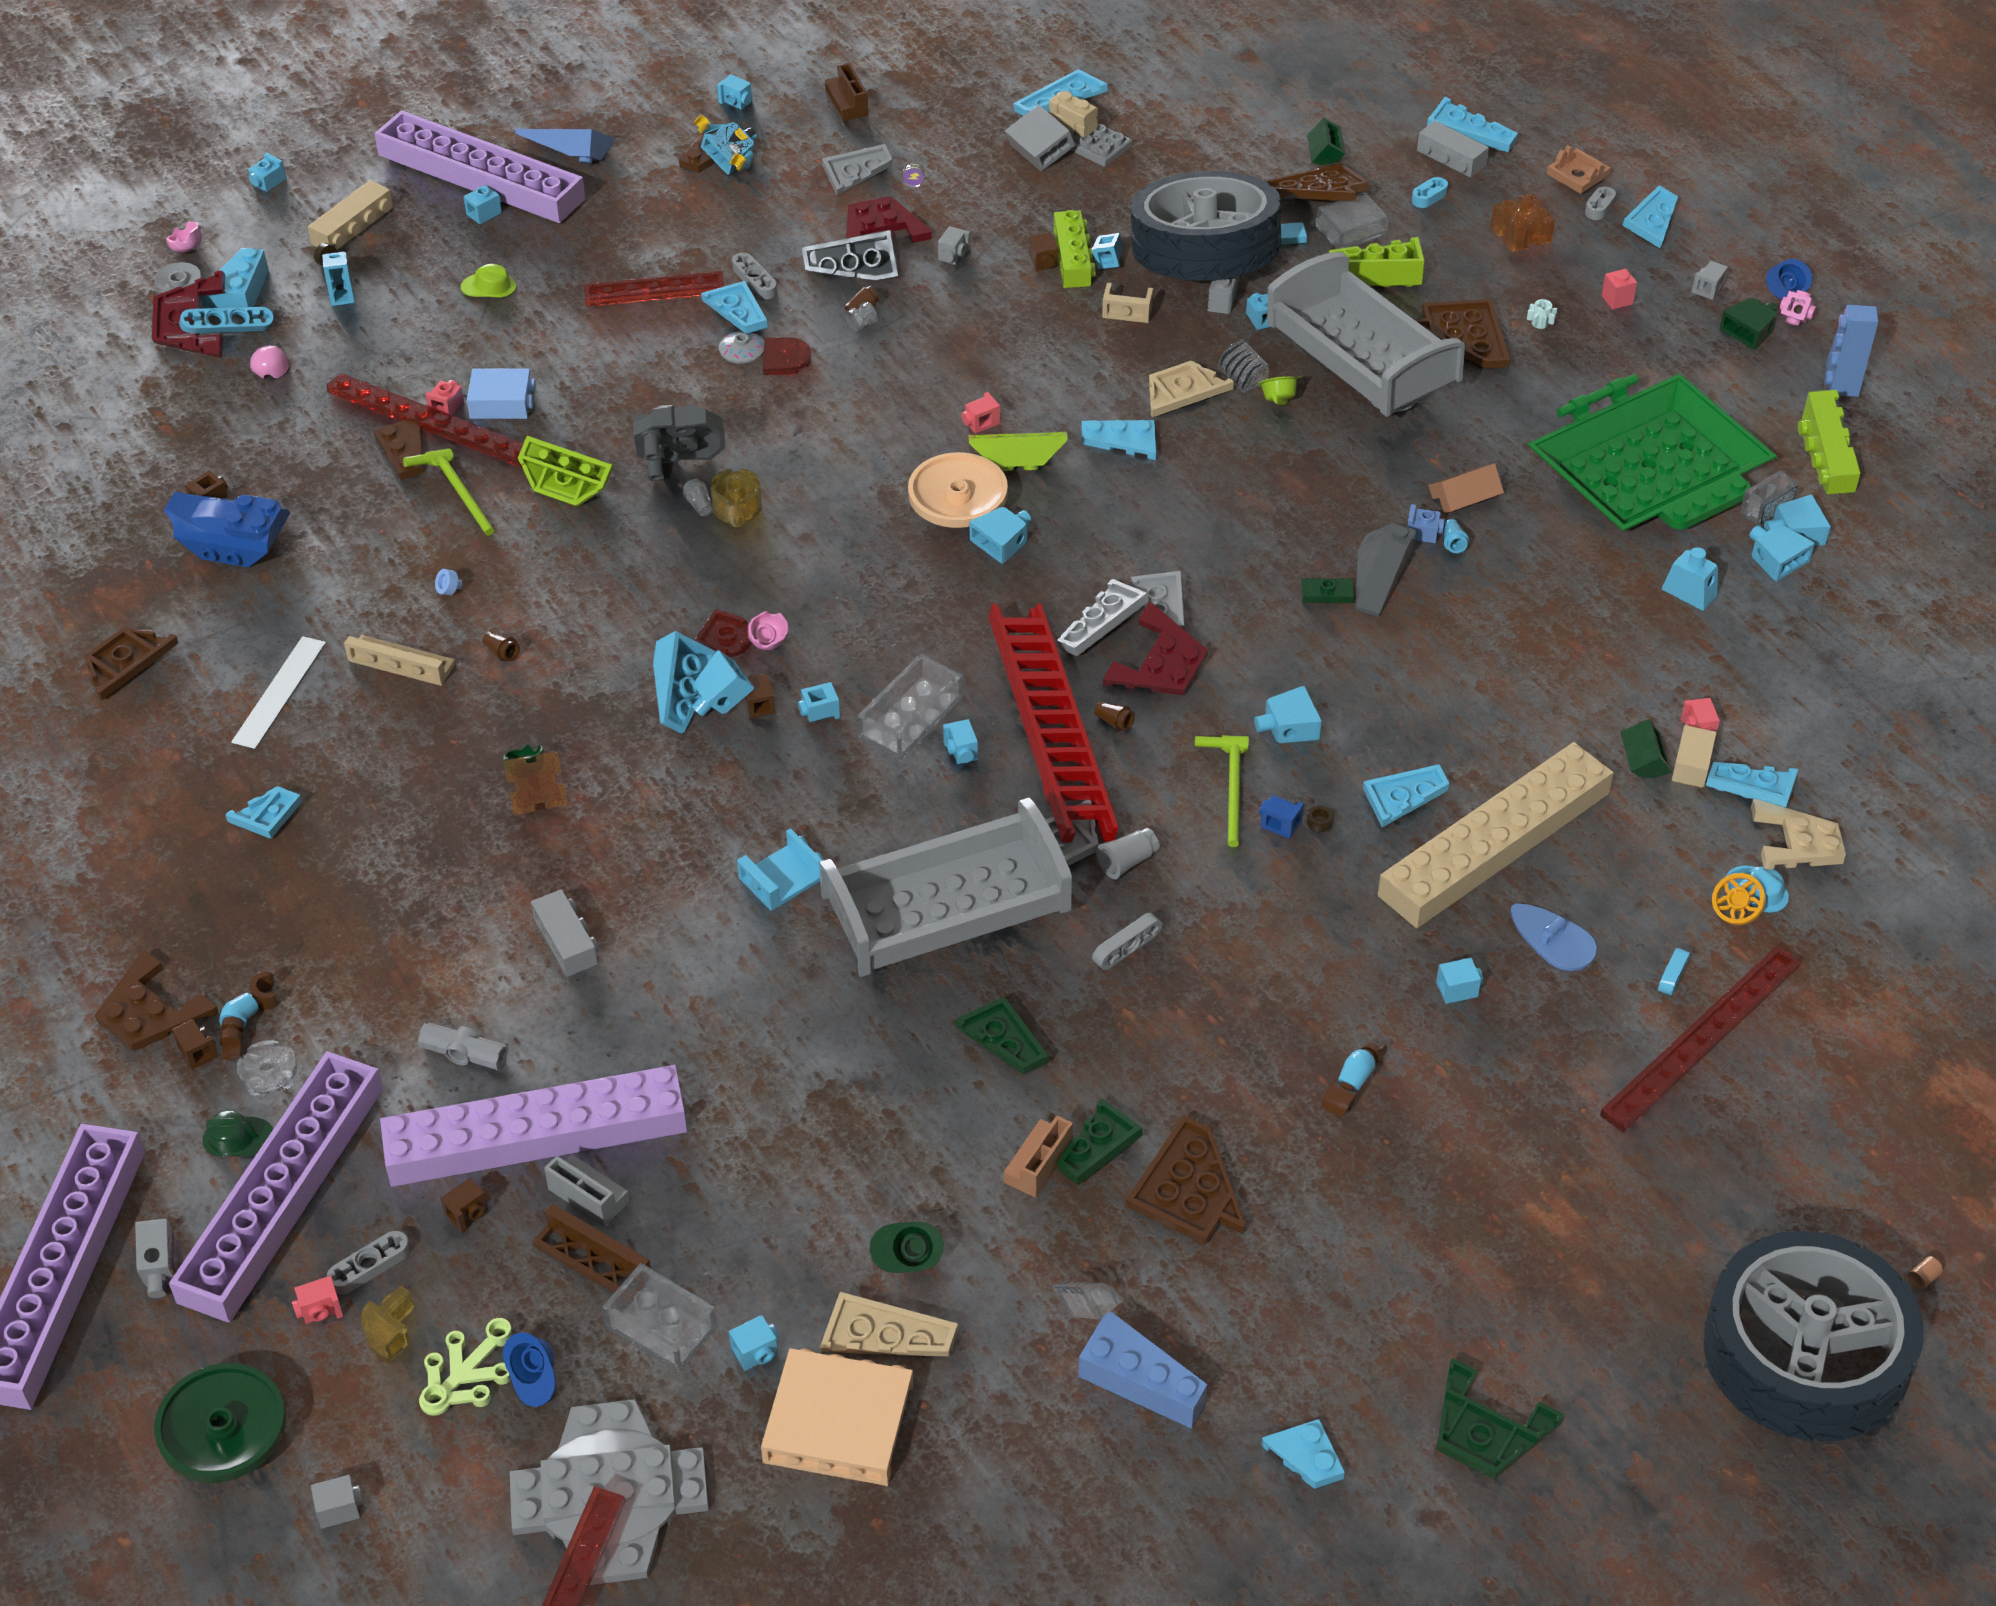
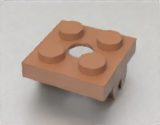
M1567 145L1565 150H1559L1556 161L1547 167L1546 174L1582 194L1609 176L1611 167L1578 148L1573 150L1572 147ZM1582 171L1585 175L1577 177L1574 176L1572 172Z

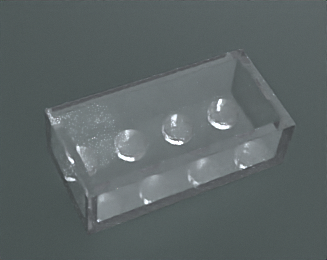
M920 653L857 715L858 738L902 760L963 698V675Z

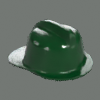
M234 1110L221 1111L212 1119L207 1120V1129L203 1136V1146L213 1156H256L273 1131L270 1123L261 1118L243 1116Z
M927 1222L894 1223L883 1226L875 1232L870 1241L869 1251L877 1267L886 1272H915L933 1267L943 1254L944 1243L939 1231Z

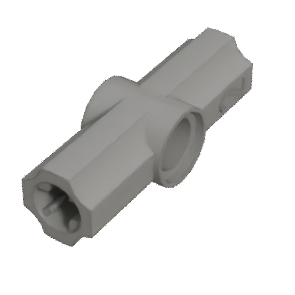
M430 1022L428 1024L424 1023L418 1039L419 1047L445 1054L450 1061L462 1066L472 1062L496 1070L502 1069L508 1053L507 1045L481 1038L476 1031L464 1026L454 1030Z

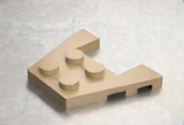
M1753 799L1751 804L1753 821L1782 825L1787 849L1763 846L1761 858L1764 869H1774L1775 865L1785 864L1786 868H1796L1797 863L1810 862V866L1844 863L1846 853L1838 823L1759 799Z

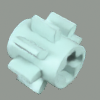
M1537 300L1535 304H1530L1527 320H1532V325L1535 328L1545 329L1549 324H1554L1557 308H1552V303L1548 300Z

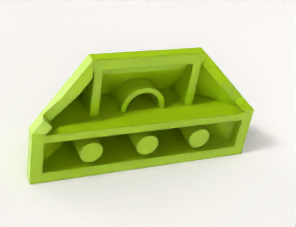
M1066 432L968 435L969 444L984 458L994 462L1002 471L1014 470L1015 466H1023L1024 470H1037L1038 466H1044L1068 440Z
M530 436L526 437L518 456V460L534 492L576 507L605 489L614 467L612 464Z

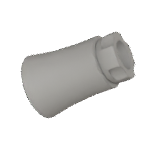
M1145 828L1114 841L1099 844L1096 849V855L1102 870L1111 879H1118L1132 867L1150 858L1153 853L1160 849V844L1155 833L1151 829Z

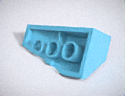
M677 631L656 641L653 667L660 724L683 733L695 712L692 705L701 696L695 688L694 682L716 651Z

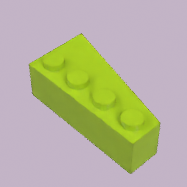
M1418 237L1410 238V242L1401 243L1400 240H1393L1387 246H1379L1378 243L1369 244L1366 249L1354 246L1329 250V253L1342 252L1348 256V271L1368 286L1390 287L1404 285L1412 287L1414 285H1422L1424 257Z
M1837 390L1808 392L1802 420L1798 422V433L1803 436L1805 450L1810 453L1812 467L1816 468L1820 485H1823L1826 494L1856 492L1860 477L1854 449L1849 447L1850 434L1848 428H1843V409L1836 405V401L1839 398Z

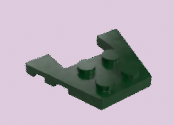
M1452 1358L1448 1371L1436 1450L1492 1479H1496L1562 1424L1565 1414L1538 1401L1527 1423L1523 1426L1465 1397L1477 1378L1478 1371Z

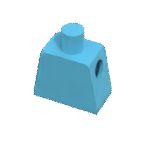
M346 252L323 255V268L331 306L355 303ZM340 284H343V285H344V289H342V290H337V289H336V286H337V285H340Z
M1812 495L1779 504L1776 507L1773 520L1764 522V529L1766 531L1777 525H1784L1814 542V546L1826 545L1830 531V525Z
M1000 507L969 522L970 541L1003 564L1027 542V525L1031 523V517L1025 510L1015 515L1007 508Z
M1758 525L1752 529L1749 535L1755 541L1752 551L1753 559L1776 582L1810 562L1815 543L1784 525H1777L1769 531Z
M1697 547L1691 551L1686 550L1672 565L1662 590L1704 611L1717 598L1718 566L1705 559L1706 551Z
M718 650L694 682V686L701 696L692 707L701 716H705L711 708H714L721 714H726L754 689V686L738 664Z
M1305 686L1269 698L1266 701L1265 715L1254 718L1257 732L1271 730L1276 742L1279 743L1320 739L1322 721Z

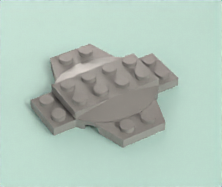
M635 1399L571 1407L558 1450L547 1460L540 1461V1468L510 1471L513 1535L546 1531L554 1539L557 1537L563 1540L567 1554L582 1586L648 1578L658 1544L660 1528L665 1523L670 1524L676 1515L709 1511L703 1447L671 1451L670 1445H664L652 1437Z

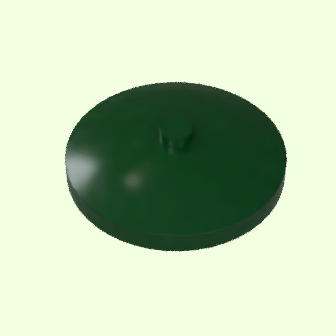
M238 1363L210 1365L196 1370L181 1379L163 1398L155 1417V1440L164 1461L179 1475L190 1480L205 1483L230 1481L255 1470L273 1454L285 1430L286 1409L278 1387L262 1371Z

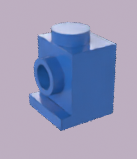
M1272 795L1269 800H1264L1260 807L1259 815H1262L1261 827L1290 839L1302 822L1304 803L1298 802L1295 805L1288 800Z

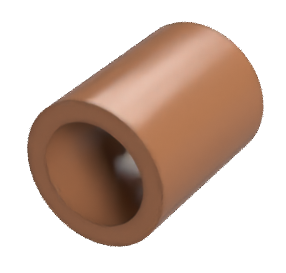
M1928 1256L1908 1273V1279L1914 1287L1923 1290L1943 1273V1267L1937 1259Z

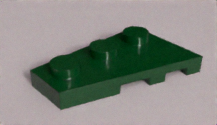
M1005 996L955 1019L956 1028L1023 1075L1049 1063L1048 1054Z
M1101 1098L1093 1116H1088L1079 1136L1072 1139L1057 1161L1058 1170L1077 1185L1081 1184L1142 1137V1127Z

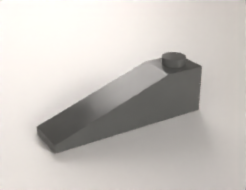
M891 230L802 247L806 271L875 281L899 277L900 255L896 233Z
M1391 523L1365 535L1357 551L1355 610L1380 617L1413 553L1416 530Z

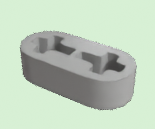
M1607 186L1596 189L1586 203L1585 215L1592 220L1604 218L1615 203L1616 191Z

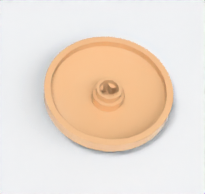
M946 453L932 457L914 470L908 483L909 501L915 512L933 524L952 528L970 527L969 522L1004 507L1008 495L1007 479L1004 472L989 459L971 453Z

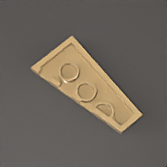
M840 1292L820 1345V1351L824 1353L949 1357L959 1328L958 1323Z

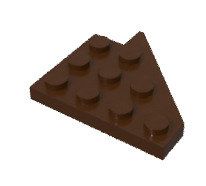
M1492 299L1422 303L1423 318L1414 320L1440 340L1450 338L1461 340L1465 344L1464 358L1484 368L1509 367L1510 357Z
M1183 1114L1127 1197L1126 1207L1204 1245L1207 1244L1219 1224L1243 1234L1245 1222L1209 1126Z

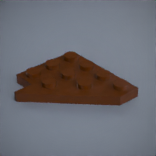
M1343 163L1264 180L1270 184V187L1273 186L1279 192V196L1283 198L1357 201L1356 196L1370 190L1369 181Z

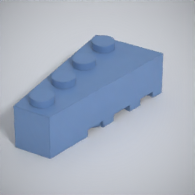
M1846 305L1843 315L1841 314L1839 317V327L1825 363L1826 372L1824 383L1828 385L1829 390H1837L1839 396L1859 397L1878 326L1876 306Z
M1107 1309L1079 1356V1377L1192 1429L1206 1404L1207 1384Z

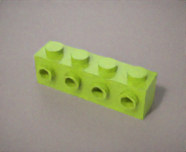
M1081 210L1054 212V236L1058 247L1063 288L1091 286V277H1095V264L1090 263L1093 261L1092 248H1089L1090 237L1089 234H1085L1087 233V220L1082 219Z

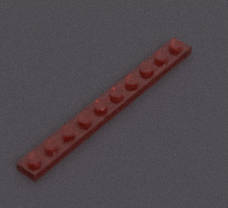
M340 373L326 384L327 392L400 421L409 419L419 423L420 429L523 468L518 460L524 444L522 442L343 373Z
M1776 946L1601 1109L1600 1116L1624 1133L1799 968L1800 960L1779 946Z

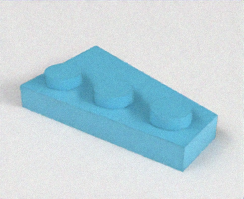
M1659 185L1624 219L1622 225L1660 248L1678 196Z
M745 281L701 293L703 302L745 334L768 328L767 319Z
M1154 420L1082 421L1083 445L1106 450L1114 448L1126 450V454L1135 456L1137 452L1148 455V459L1156 460Z
M1713 762L1706 786L1741 795L1744 798L1759 799L1786 808L1798 769L1789 768L1788 772H1779L1770 766H1764L1763 770L1750 769L1746 764Z
M1440 764L1363 782V790L1381 827L1433 800L1449 789V782Z

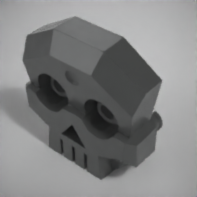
M674 404L663 405L652 409L651 414H632L637 457L648 461V479L650 481H661L664 479L663 463L678 462L680 460H711L725 449L723 417L691 404L674 409Z

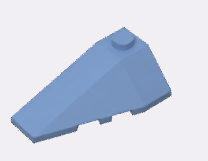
M515 129V134L579 159V163L592 164V160H602L614 143L613 137L592 129Z

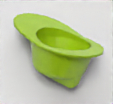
M487 264L480 267L474 275L467 277L461 283L463 294L473 297L502 298L509 296L516 289V283L513 278L508 275L507 270L503 266L498 264Z
M1303 376L1266 379L1258 382V386H1261L1267 401L1283 406L1287 405L1289 399L1295 397L1297 379Z

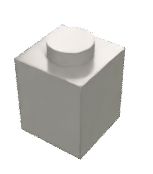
M350 1475L311 1485L315 1511L321 1529L360 1518L358 1506L364 1504L359 1485L353 1486Z

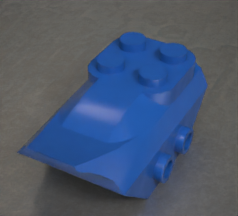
M174 492L164 508V512L169 517L174 528L173 537L200 559L242 567H250L268 553L290 515L289 510L281 508V504L277 500L251 495H241L235 500Z

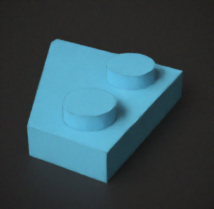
M277 786L267 791L263 796L248 801V807L237 813L233 810L227 812V822L272 839L302 803L301 796Z
M1319 1419L1262 1437L1263 1448L1266 1451L1271 1449L1283 1459V1464L1293 1472L1299 1473L1302 1479L1314 1489L1344 1479L1345 1472Z

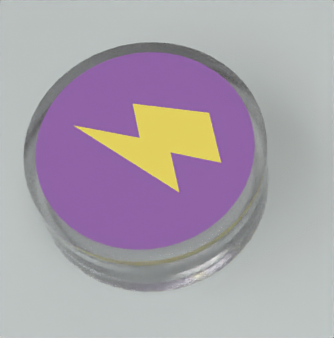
M918 164L906 165L902 171L903 182L910 187L921 185L924 181V169Z

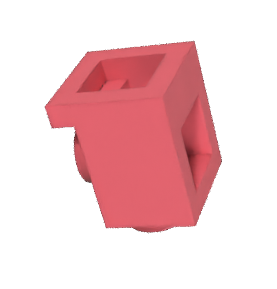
M440 380L431 392L425 394L429 413L449 419L464 401L462 387L453 380L448 382Z
M986 392L983 398L965 404V412L961 413L962 421L975 434L999 425L1000 405L989 392Z
M1711 698L1684 701L1680 718L1681 722H1685L1687 726L1715 731L1717 735L1720 720Z
M331 1276L294 1287L297 1295V1300L292 1301L297 1319L304 1318L305 1324L324 1320L336 1314L337 1319L343 1317Z

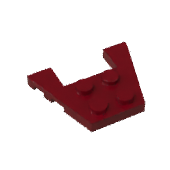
M892 196L848 205L846 239L888 230L898 231L906 229L912 243L932 239V231Z
M219 270L214 272V275L206 279L201 277L196 279L195 283L186 287L179 286L154 296L153 342L222 358L223 337L220 334L199 336L200 333H186L180 328L179 320L183 311L187 309H201V296L225 293V273ZM187 318V321H189L190 325H194V321H192V318Z
M1149 602L1139 618V625L1159 633L1158 639L1138 671L1113 661L1103 678V684L1106 686H1113V684L1126 685V688L1135 689L1136 687L1151 688L1153 692L1185 695L1208 656V650L1157 606Z

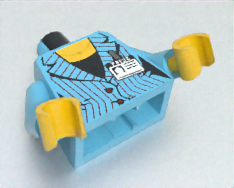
M699 115L693 124L699 127V133H705L701 148L728 176L736 169L738 171L749 169L754 157L752 152L754 140L757 138L754 129L750 127L743 131L733 122L727 125L711 124L705 116Z

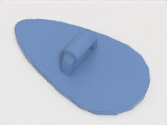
M1520 903L1512 905L1510 913L1517 930L1537 954L1550 965L1561 970L1575 971L1582 970L1593 962L1596 957L1597 946L1594 938L1586 930L1543 908Z

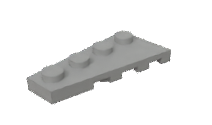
M1111 579L1107 584L1108 589L1105 592L1101 591L1095 597L1096 603L1092 607H1086L1082 612V619L1074 621L1057 640L1059 648L1075 656L1083 653L1088 647L1103 638L1105 634L1120 625L1126 618L1149 602L1147 593Z

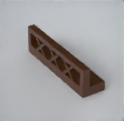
M554 1204L545 1212L547 1225L532 1241L535 1248L629 1303L652 1278L650 1260ZM554 1232L563 1237L564 1243L551 1246L545 1243V1241ZM582 1248L587 1251L588 1258L574 1260L569 1257V1250ZM606 1262L612 1268V1272L598 1274L593 1271V1264ZM631 1277L636 1282L627 1291L617 1284L618 1278Z

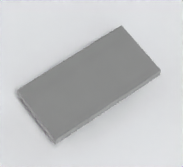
M1097 123L1096 130L1086 137L1070 131L1075 144L1070 151L1104 167L1108 166L1132 146V139L1105 127L1103 124Z

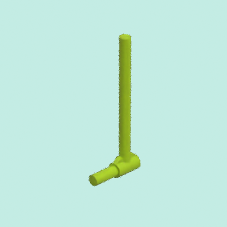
M450 448L403 458L405 467L423 464L440 466L485 535L490 536L494 533L493 527L450 465L453 461V452Z
M1195 736V747L1221 748V750L1229 753L1228 846L1237 847L1239 845L1240 754L1248 751L1249 736Z

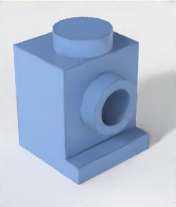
M1411 504L1407 527L1416 530L1415 541L1436 543L1437 533L1442 534L1444 519L1440 518V512L1416 509V505Z

